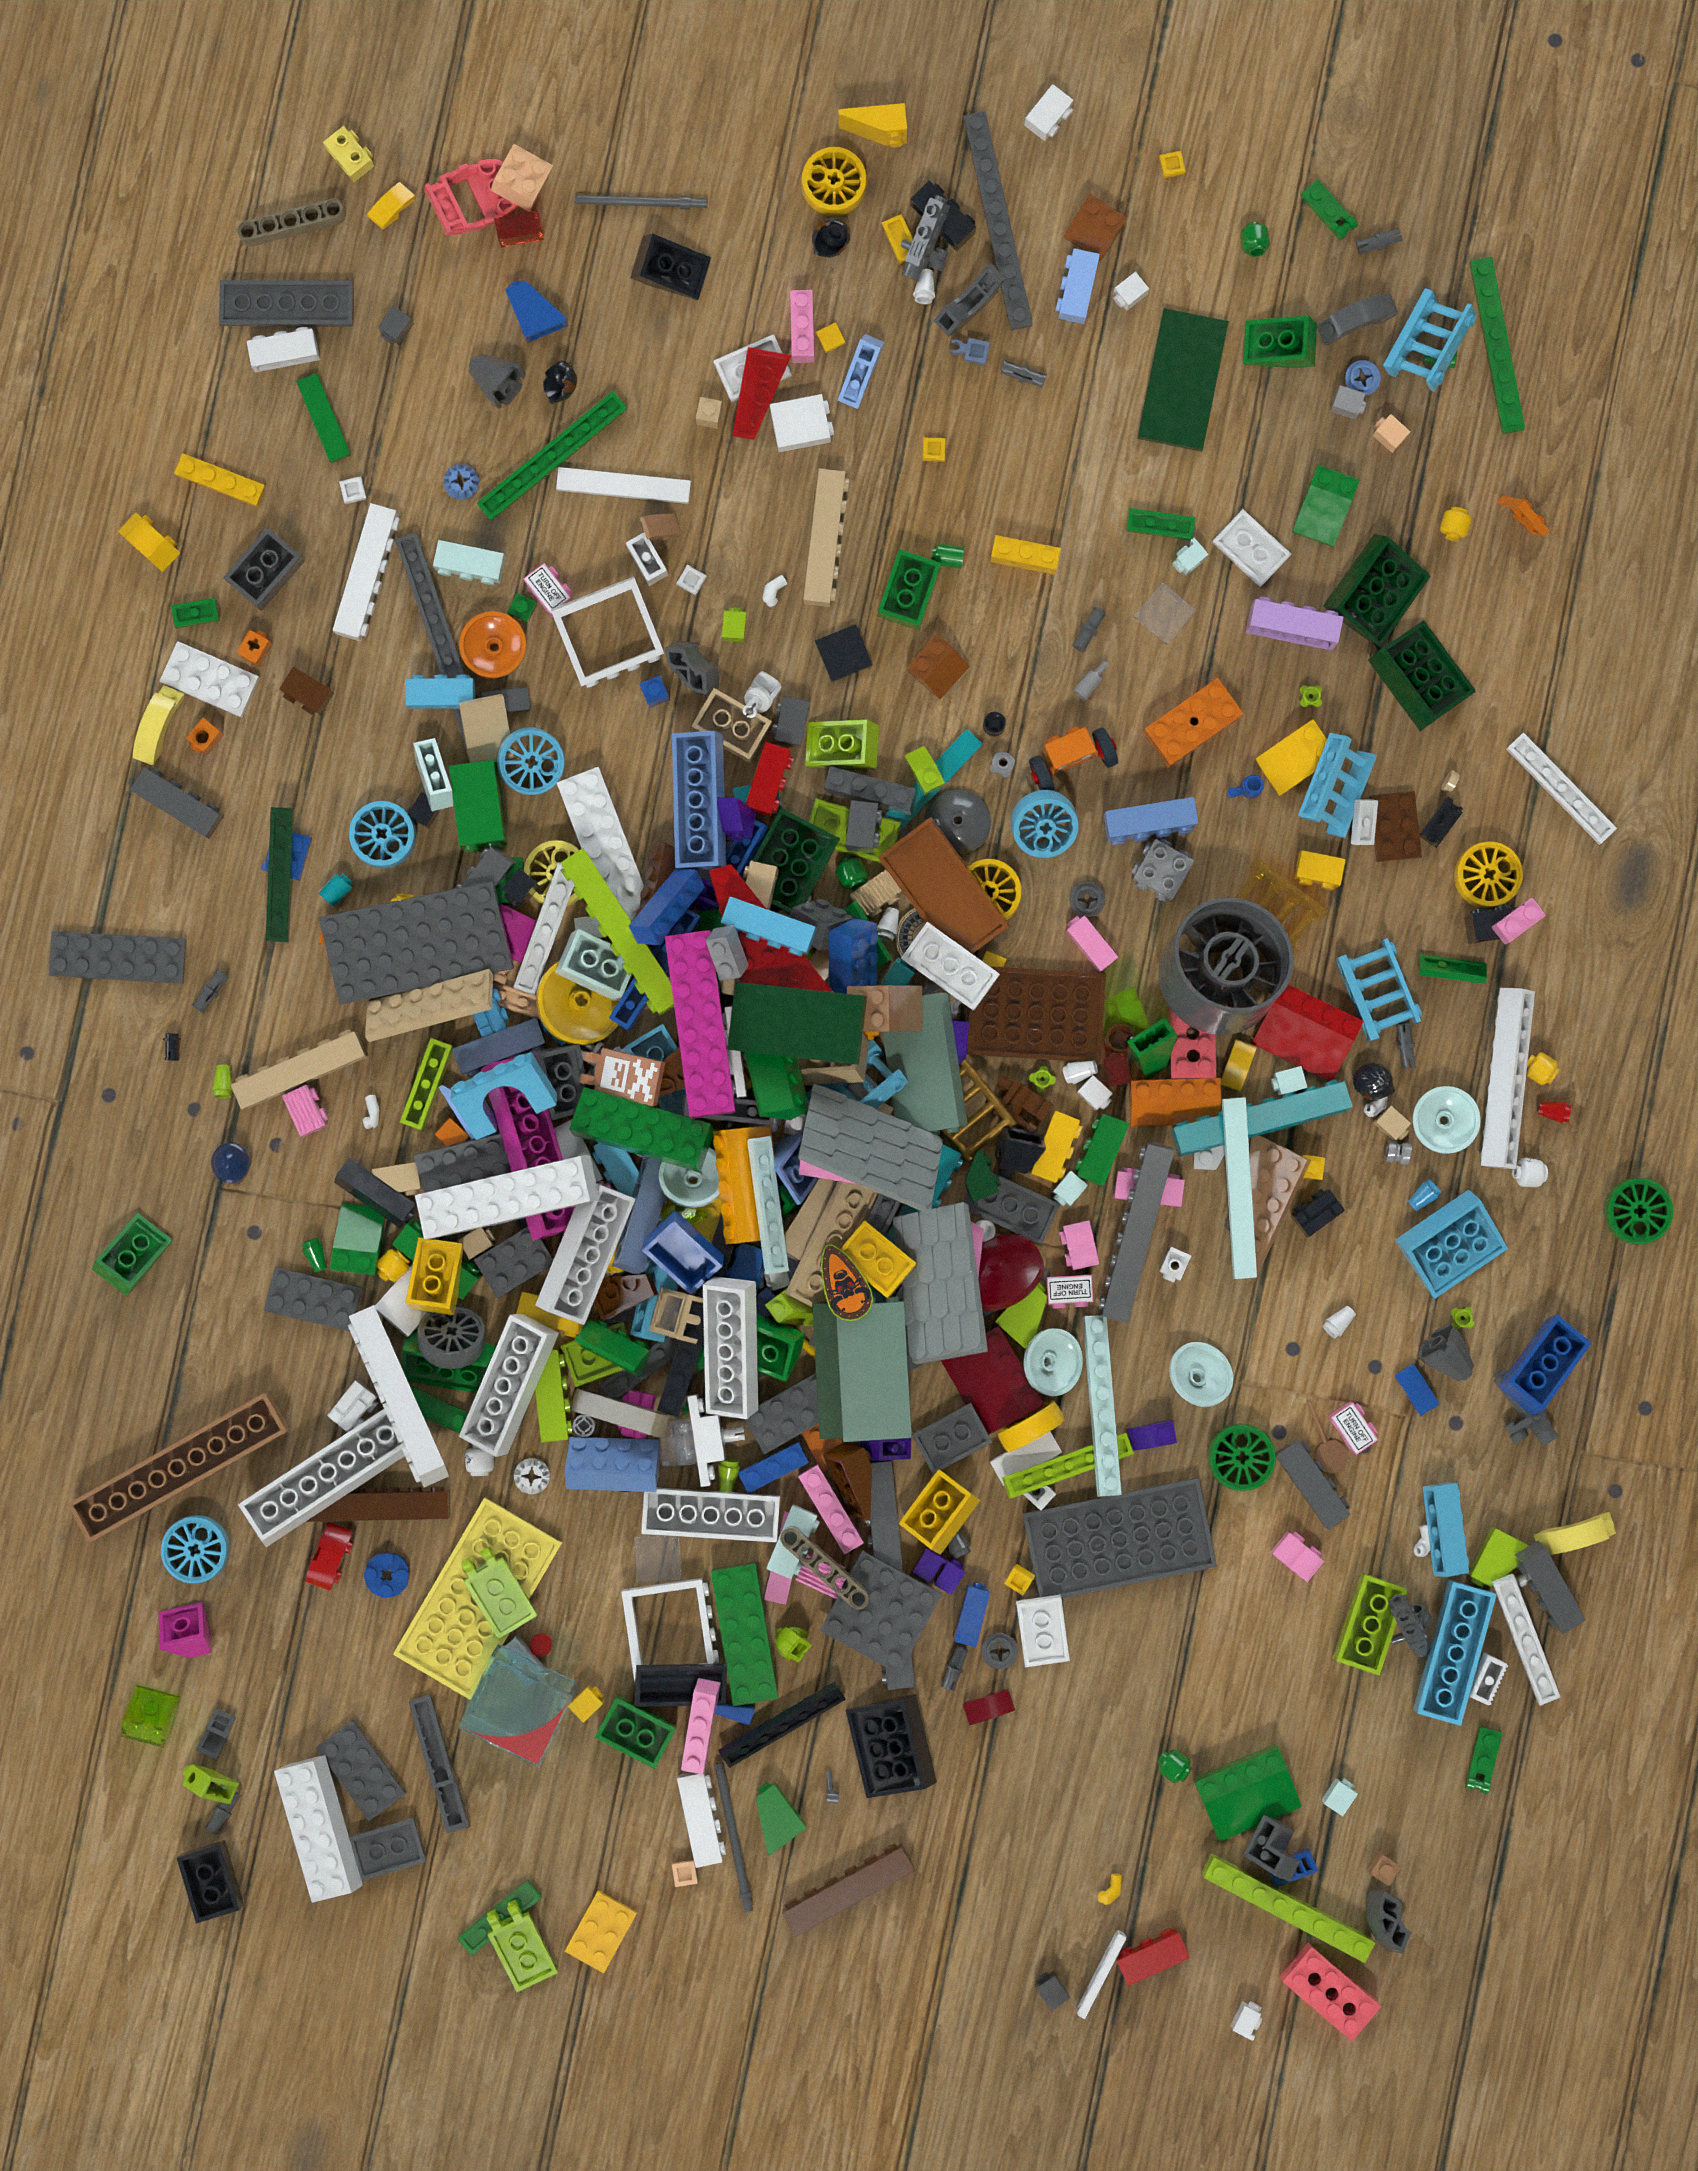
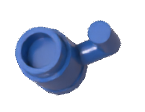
M1249 775L1241 782L1239 787L1229 788L1226 796L1234 798L1243 795L1249 799L1256 798L1261 794L1264 782L1257 775Z

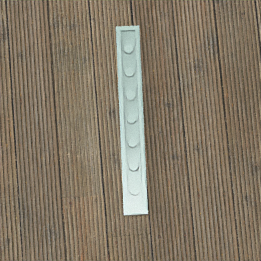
M1246 1098L1222 1099L1233 1279L1257 1277Z

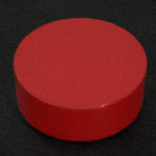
M545 1633L536 1634L530 1641V1650L536 1656H546L553 1647L551 1637Z

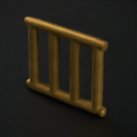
M964 1059L959 1068L960 1076L962 1078L967 1073L975 1083L963 1093L964 1103H967L980 1091L989 1102L967 1119L968 1126L960 1127V1132L947 1133V1129L942 1131L969 1163L977 1151L1001 1133L1003 1126L1012 1127L1017 1122L973 1066ZM995 1109L1002 1117V1120L967 1148L959 1137Z

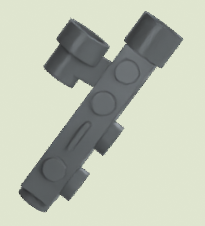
M935 195L934 199L930 197L913 241L910 242L904 239L901 242V248L908 250L905 259L906 265L902 275L918 281L922 270L926 269L927 265L942 272L944 271L946 266L944 262L948 251L936 247L935 251L933 250L950 205H947V199Z
M1502 1368L1493 1375L1497 1386L1509 1372L1505 1368ZM1501 1390L1522 1418L1518 1422L1513 1419L1504 1426L1514 1444L1519 1443L1529 1435L1527 1432L1529 1428L1544 1446L1558 1437V1434L1546 1418L1547 1412L1545 1410L1531 1415Z
M1406 1595L1393 1596L1389 1600V1605L1402 1632L1392 1636L1393 1645L1407 1641L1415 1656L1424 1657L1428 1655L1431 1648L1427 1641V1633L1424 1630L1432 1621L1428 1610L1422 1604L1413 1605L1409 1603Z

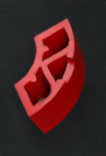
M330 1522L327 1523L317 1545V1552L309 1566L305 1582L328 1591L331 1590L334 1583H339L343 1571H340L346 1553L350 1554L354 1545V1541L351 1540L353 1531Z

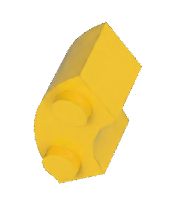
M135 512L118 532L163 572L180 554L175 548L177 543L168 535L164 538L152 527L155 523L146 515L141 517Z

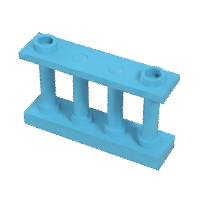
M1425 288L1383 364L1388 375L1396 377L1401 370L1427 378V385L1431 391L1435 392L1437 386L1443 382L1444 373L1469 327H1472L1475 323L1476 313L1472 305L1467 304L1463 312L1437 303L1436 296L1432 290ZM1436 312L1458 320L1454 330L1449 331L1427 323V319L1431 313ZM1425 331L1448 341L1441 351L1416 342L1420 332ZM1414 350L1436 358L1437 361L1432 370L1407 362L1408 354Z
M1330 733L1298 816L1302 819L1319 823L1323 820L1329 824L1326 831L1327 834L1345 838L1353 819L1355 799L1361 798L1377 755L1357 751L1356 754L1349 749L1352 741L1351 738ZM1345 757L1353 762L1349 774L1341 770ZM1337 778L1345 782L1341 795L1333 791ZM1329 799L1337 803L1333 815L1324 811Z
M1388 938L1380 942L1382 948L1353 960L1351 958L1348 959L1347 955L1335 959L1359 1019L1364 1021L1362 1029L1368 1042L1380 1038L1378 1035L1381 1032L1380 1030L1411 1018L1413 1024L1421 1022L1420 1017L1422 1013L1418 1004L1414 1005L1395 957L1397 954L1393 942L1389 943ZM1386 956L1391 969L1363 980H1356L1353 973L1356 970L1355 968ZM1392 977L1395 978L1399 987L1398 990L1370 1001L1364 1000L1361 993L1364 991V988ZM1403 997L1407 1007L1406 1011L1378 1022L1372 1020L1370 1015L1372 1009Z
M870 1040L866 1070L871 1065H874L886 1080L875 1088L865 1076L864 1082L859 1083L869 1094L859 1102L877 1109L896 1092L902 1090L908 1083V1080L899 1069L894 1073L890 1071L880 1059L885 1054L874 1040ZM850 1083L819 1085L847 1095L846 1098L857 1101L846 1088ZM812 1089L806 1093L808 1103H810Z

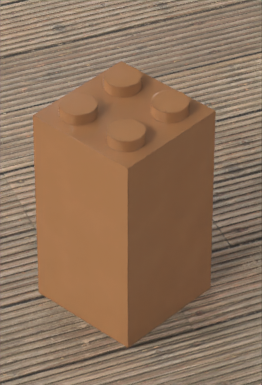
M847 986V994L867 996L863 1032L923 1031L922 986Z

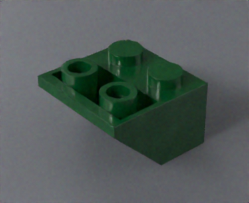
M982 1150L975 1153L964 1181L972 1203L999 1192L997 1187L1001 1186L996 1173L991 1174L989 1166L992 1163L988 1154H983Z

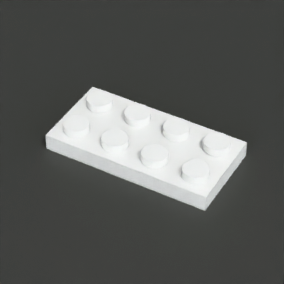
M177 641L159 682L242 718L260 677Z
M928 922L901 957V959L973 1011L1000 976L998 972Z

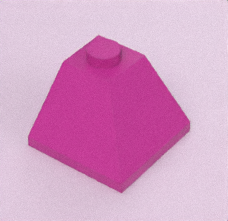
M500 904L511 957L513 960L522 963L537 921Z
M203 1602L158 1613L159 1647L161 1650L187 1658L212 1653L211 1634Z

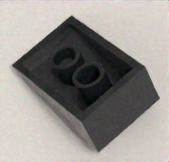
M653 233L644 235L630 278L654 288L699 300L711 257Z

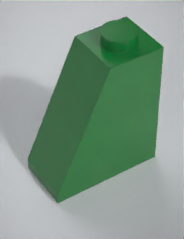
M1163 1018L1127 1041L1135 1064L1146 1080L1166 1068L1178 1036L1166 1018Z
M775 1781L771 1784L766 1782L757 1789L759 1793L756 1794L757 1807L769 1855H772L805 1830L807 1826Z

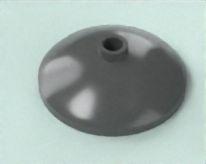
M962 789L948 790L936 796L929 804L924 821L930 817L933 818L960 856L970 854L980 848L987 839L991 827L990 813L983 800L976 794ZM960 817L962 819V823L955 824L954 818Z

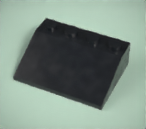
M916 1694L846 1709L866 1798L923 1790L937 1783Z

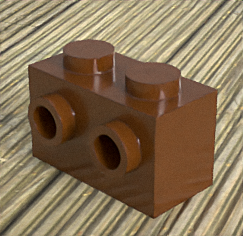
M292 667L279 688L284 693L282 696L284 699L292 704L295 701L303 705L301 709L312 716L314 713L321 716L334 695L330 688L295 667Z

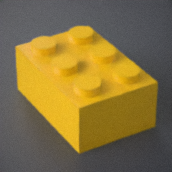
M938 1469L898 1524L931 1550L941 1555L981 1500Z

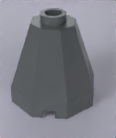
M481 354L473 357L469 363V373L491 404L498 409L502 408V403L505 405L510 404L520 392L523 385L520 383V378L524 379L526 374L515 362Z
M1447 1324L1431 1334L1433 1339L1430 1342L1425 1340L1421 1344L1417 1357L1428 1366L1457 1381L1467 1380L1473 1373L1474 1364L1461 1334L1454 1327Z

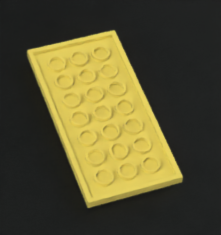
M485 1497L393 1655L471 1700L510 1633L498 1639L463 1582L468 1578V1575L461 1566L462 1562L470 1558L475 1568L480 1567L486 1563L480 1552L489 1546L497 1560L501 1557L504 1558L528 1599H530L563 1542Z

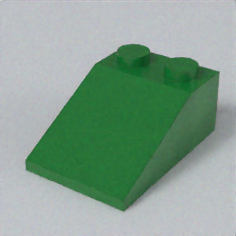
M1309 315L1247 320L1245 323L1243 364L1282 368L1315 367L1317 323Z
M1317 465L1292 532L1334 547L1360 480Z
M342 1203L333 1244L330 1270L378 1275L377 1271H379V1268L377 1267V1262L381 1258L385 1218L368 1206Z
M136 1213L95 1260L92 1270L128 1297L173 1240L139 1213Z

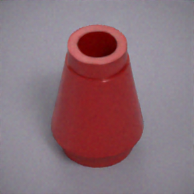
M1540 1102L1538 1115L1561 1124L1563 1122L1569 1123L1572 1105H1568L1567 1102Z

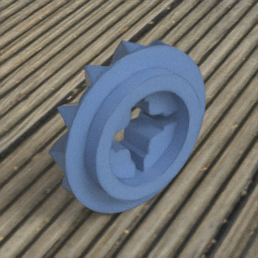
M1365 360L1356 361L1351 364L1345 374V384L1347 387L1365 393L1366 396L1376 391L1381 380L1378 368L1373 363ZM1360 371L1363 374V376L1369 377V379L1365 381V387L1361 381H1355L1357 378H1359Z
M456 464L449 468L444 475L443 485L451 497L463 500L470 498L476 493L479 486V478L476 471L467 464ZM459 473L463 479H467L464 482V490H462L459 484L454 483L458 480Z

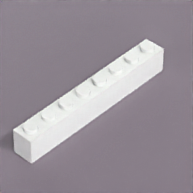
M1500 988L1497 999L1498 1011L1495 1019L1496 1029L1493 1040V1057L1490 1064L1491 1075L1488 1085V1103L1485 1110L1486 1122L1483 1130L1484 1140L1481 1151V1166L1516 1169L1535 991L1520 988Z

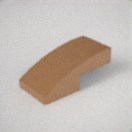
M656 514L640 518L647 539L677 538L682 535L675 514Z

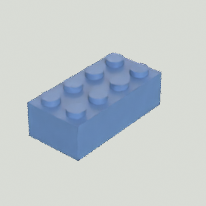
M1194 797L1105 811L1102 816L1106 843L1112 842V846L1125 844V841L1128 839H1134V842L1145 841L1149 836L1156 835V839L1169 837V834H1172V832H1178V835L1189 834L1198 825Z
M570 1437L565 1465L566 1489L657 1492L661 1460L660 1440Z

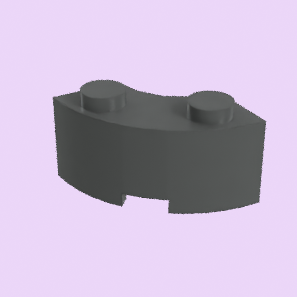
M677 641L665 647L666 658L672 672L677 673L685 682L684 685L702 694H708L712 692L713 688H719L718 666L710 664L702 657L697 643Z
M1370 1890L1367 1900V1920L1373 1936L1389 1952L1403 1954L1411 1932L1404 1926L1401 1920L1400 1909L1402 1901L1384 1891Z

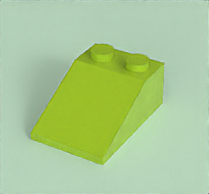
M869 720L808 722L805 766L830 768L831 766L839 769L853 770L877 769L879 725Z

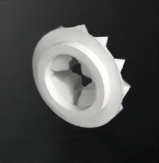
M536 1458L523 1460L517 1465L514 1472L515 1485L521 1492L527 1494L540 1493L547 1487L550 1480L548 1467L544 1462ZM531 1467H533L535 1475L541 1476V1478L534 1479L532 1486H530L528 1478L522 1477V1475L530 1473Z

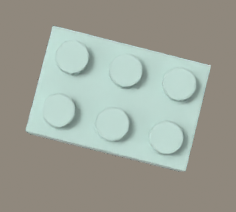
M580 929L571 933L555 971L556 974L614 1001L622 998L631 977L622 966L625 961L621 955L616 957L609 946L611 945L610 943Z

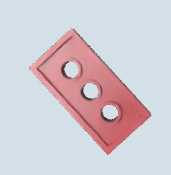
M1167 1004L1168 1022L1178 1035L1169 1058V1079L1216 1078L1215 1034L1205 1033L1189 1026ZM1188 1028H1192L1197 1032L1195 1040H1190L1187 1037L1186 1031ZM1191 1050L1197 1054L1196 1062H1190L1187 1059L1188 1051Z
M1309 1942L1279 1976L1285 1985L1352 2042L1381 2008V2005L1375 1998ZM1311 1973H1318L1315 1980H1308ZM1335 1988L1332 1995H1325L1327 1989ZM1346 2003H1352V2007L1349 2010H1343V2006Z

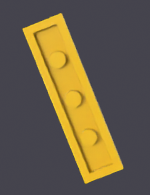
M182 453L174 472L176 476L256 507L259 506L266 488L261 483Z

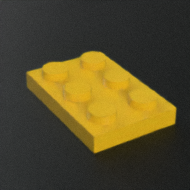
M865 1220L841 1248L855 1263L866 1281L887 1299L917 1265L916 1262Z
M598 1890L564 1952L605 1973L637 1911Z

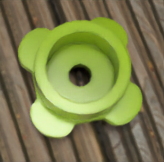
M1303 685L1300 688V693L1302 694L1300 705L1302 707H1307L1308 705L1319 707L1322 704L1320 699L1322 688L1319 685L1309 687Z
M1041 1066L1039 1071L1031 1073L1029 1076L1030 1082H1034L1038 1092H1044L1046 1087L1056 1082V1078L1051 1076L1046 1066Z
M1453 1308L1451 1310V1315L1453 1316L1452 1327L1456 1330L1462 1327L1471 1329L1474 1326L1472 1308Z

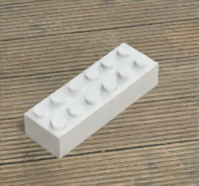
M598 1183L596 1185L600 1200L575 1206L535 1304L549 1313L583 1325L586 1322L635 1202V1198Z
M714 1276L703 1284L706 1413L748 1419L758 1411L756 1282Z
M522 1313L509 1316L460 1432V1438L495 1457L508 1454L555 1344L558 1332Z
M657 1487V1492H644L641 1534L777 1542L780 1495Z
M322 1755L291 1763L275 1770V1777L311 1902L349 1894L362 1887V1880L326 1756Z

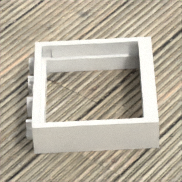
M634 576L551 609L581 686L592 687L599 683L598 680L607 677V679H612L619 676V671L626 668L628 671L635 670L640 667L639 663L647 660L649 663L661 659L660 655L664 654ZM632 589L655 649L584 676L561 617Z
M703 1577L622 1590L634 1681L636 1665H643L633 1597L696 1587L707 1663L701 1664L719 1663L718 1650H713L712 1641H716L715 1628H710L709 1619L713 1618L712 1607L707 1605L706 1596H709L708 1582L704 1583Z

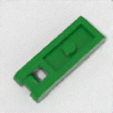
M1318 179L1301 193L1302 199L1339 240L1347 236L1346 233L1350 229L1354 230L1358 226L1355 218L1347 213ZM1340 219L1344 222L1342 226L1336 223Z
M1479 1726L1465 1782V1789L1473 1790L1474 1788L1480 1790L1481 1793H1489L1503 1734L1501 1731ZM1476 1773L1483 1774L1482 1781L1475 1779Z

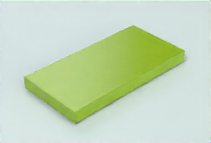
M815 799L809 822L840 838L835 851L881 863L878 856L896 843L902 822L882 817L881 827H876V832H879L880 835L878 849L874 848L873 854L847 851L846 838L850 808Z

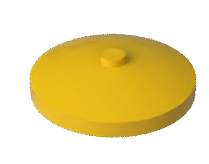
M559 961L553 964L542 976L536 992L537 1011L546 1029L559 1040L573 1045H588L609 1036L618 1026L617 1023L609 1019V1016L620 999L614 1001L556 974L555 971Z

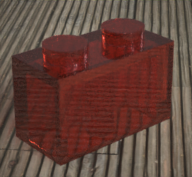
M538 210L494 218L501 248L544 240Z
M1121 1052L1108 1054L1106 1059L1101 1062L1106 1088L1132 1082L1127 1055L1121 1056Z

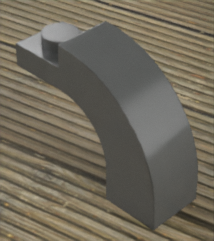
M991 263L988 264L969 288L957 299L944 306L933 321L949 337L965 326L999 292V287L1006 279Z
M1381 294L1361 300L1331 314L1330 318L1317 324V329L1324 345H1330L1358 329L1369 325L1382 324L1399 313L1391 294Z

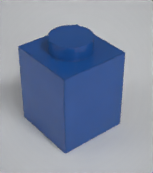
M660 675L639 684L649 708L670 700Z

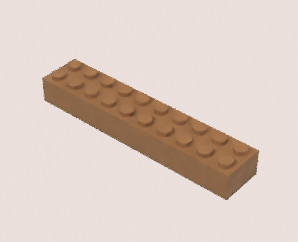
M269 1391L264 1392L67 1505L88 1543H92L286 1434L291 1429Z

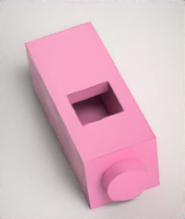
M1085 915L1081 919L1076 916L1067 924L1070 927L1066 930L1067 934L1099 973L1118 958Z

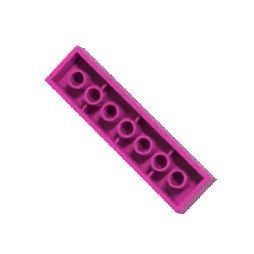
M710 930L665 936L689 1117L691 1119L736 1112L717 973L705 941L711 933Z
M514 1058L493 1062L482 1068L481 1071L485 1073L492 1070L496 1065L500 1063L505 1064L514 1060ZM500 1086L488 1092L512 1172L563 1160L548 1109L536 1114L526 1096L514 1087ZM575 1206L525 1217L532 1241L564 1233Z

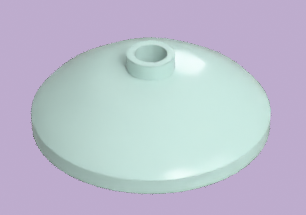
M1443 1086L1428 1091L1418 1100L1413 1111L1412 1123L1417 1138L1424 1146L1438 1153L1449 1154L1461 1151L1473 1142L1480 1128V1113L1473 1098L1465 1091L1455 1087ZM1442 1116L1447 1118L1445 1125L1440 1122Z
M711 1148L708 1149L701 1173L662 1162L659 1169V1182L667 1198L675 1204L689 1208L702 1207L720 1196V1192L718 1190L719 1179L718 1170L716 1169V1152ZM691 1180H696V1181H697L696 1184H691V1183H689V1182H690Z
M1057 1328L1043 1330L1035 1335L1027 1346L1024 1356L1025 1374L1030 1385L1043 1395L1059 1396L1065 1394L1077 1383L1082 1371L1083 1357L1081 1348L1077 1340L1065 1330Z
M1191 1342L1180 1347L1172 1356L1169 1366L1171 1382L1178 1394L1189 1403L1201 1407L1215 1406L1222 1402L1231 1392L1233 1386L1232 1368L1227 1358L1217 1348L1203 1342Z

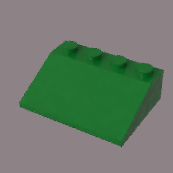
M1276 1744L1192 1778L1219 1842L1258 1826L1264 1815L1275 1819L1302 1807L1287 1766Z

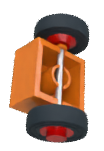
M1077 726L1068 730L1067 734L1061 738L1059 735L1047 739L1042 752L1048 766L1040 755L1029 759L1032 771L1030 776L1034 785H1038L1040 790L1055 791L1052 775L1092 759L1094 755L1095 757L1099 756L1107 768L1118 764V757L1116 754L1117 747L1113 738L1109 737L1104 728H1099L1092 732L1095 743L1093 745L1086 727L1080 729Z

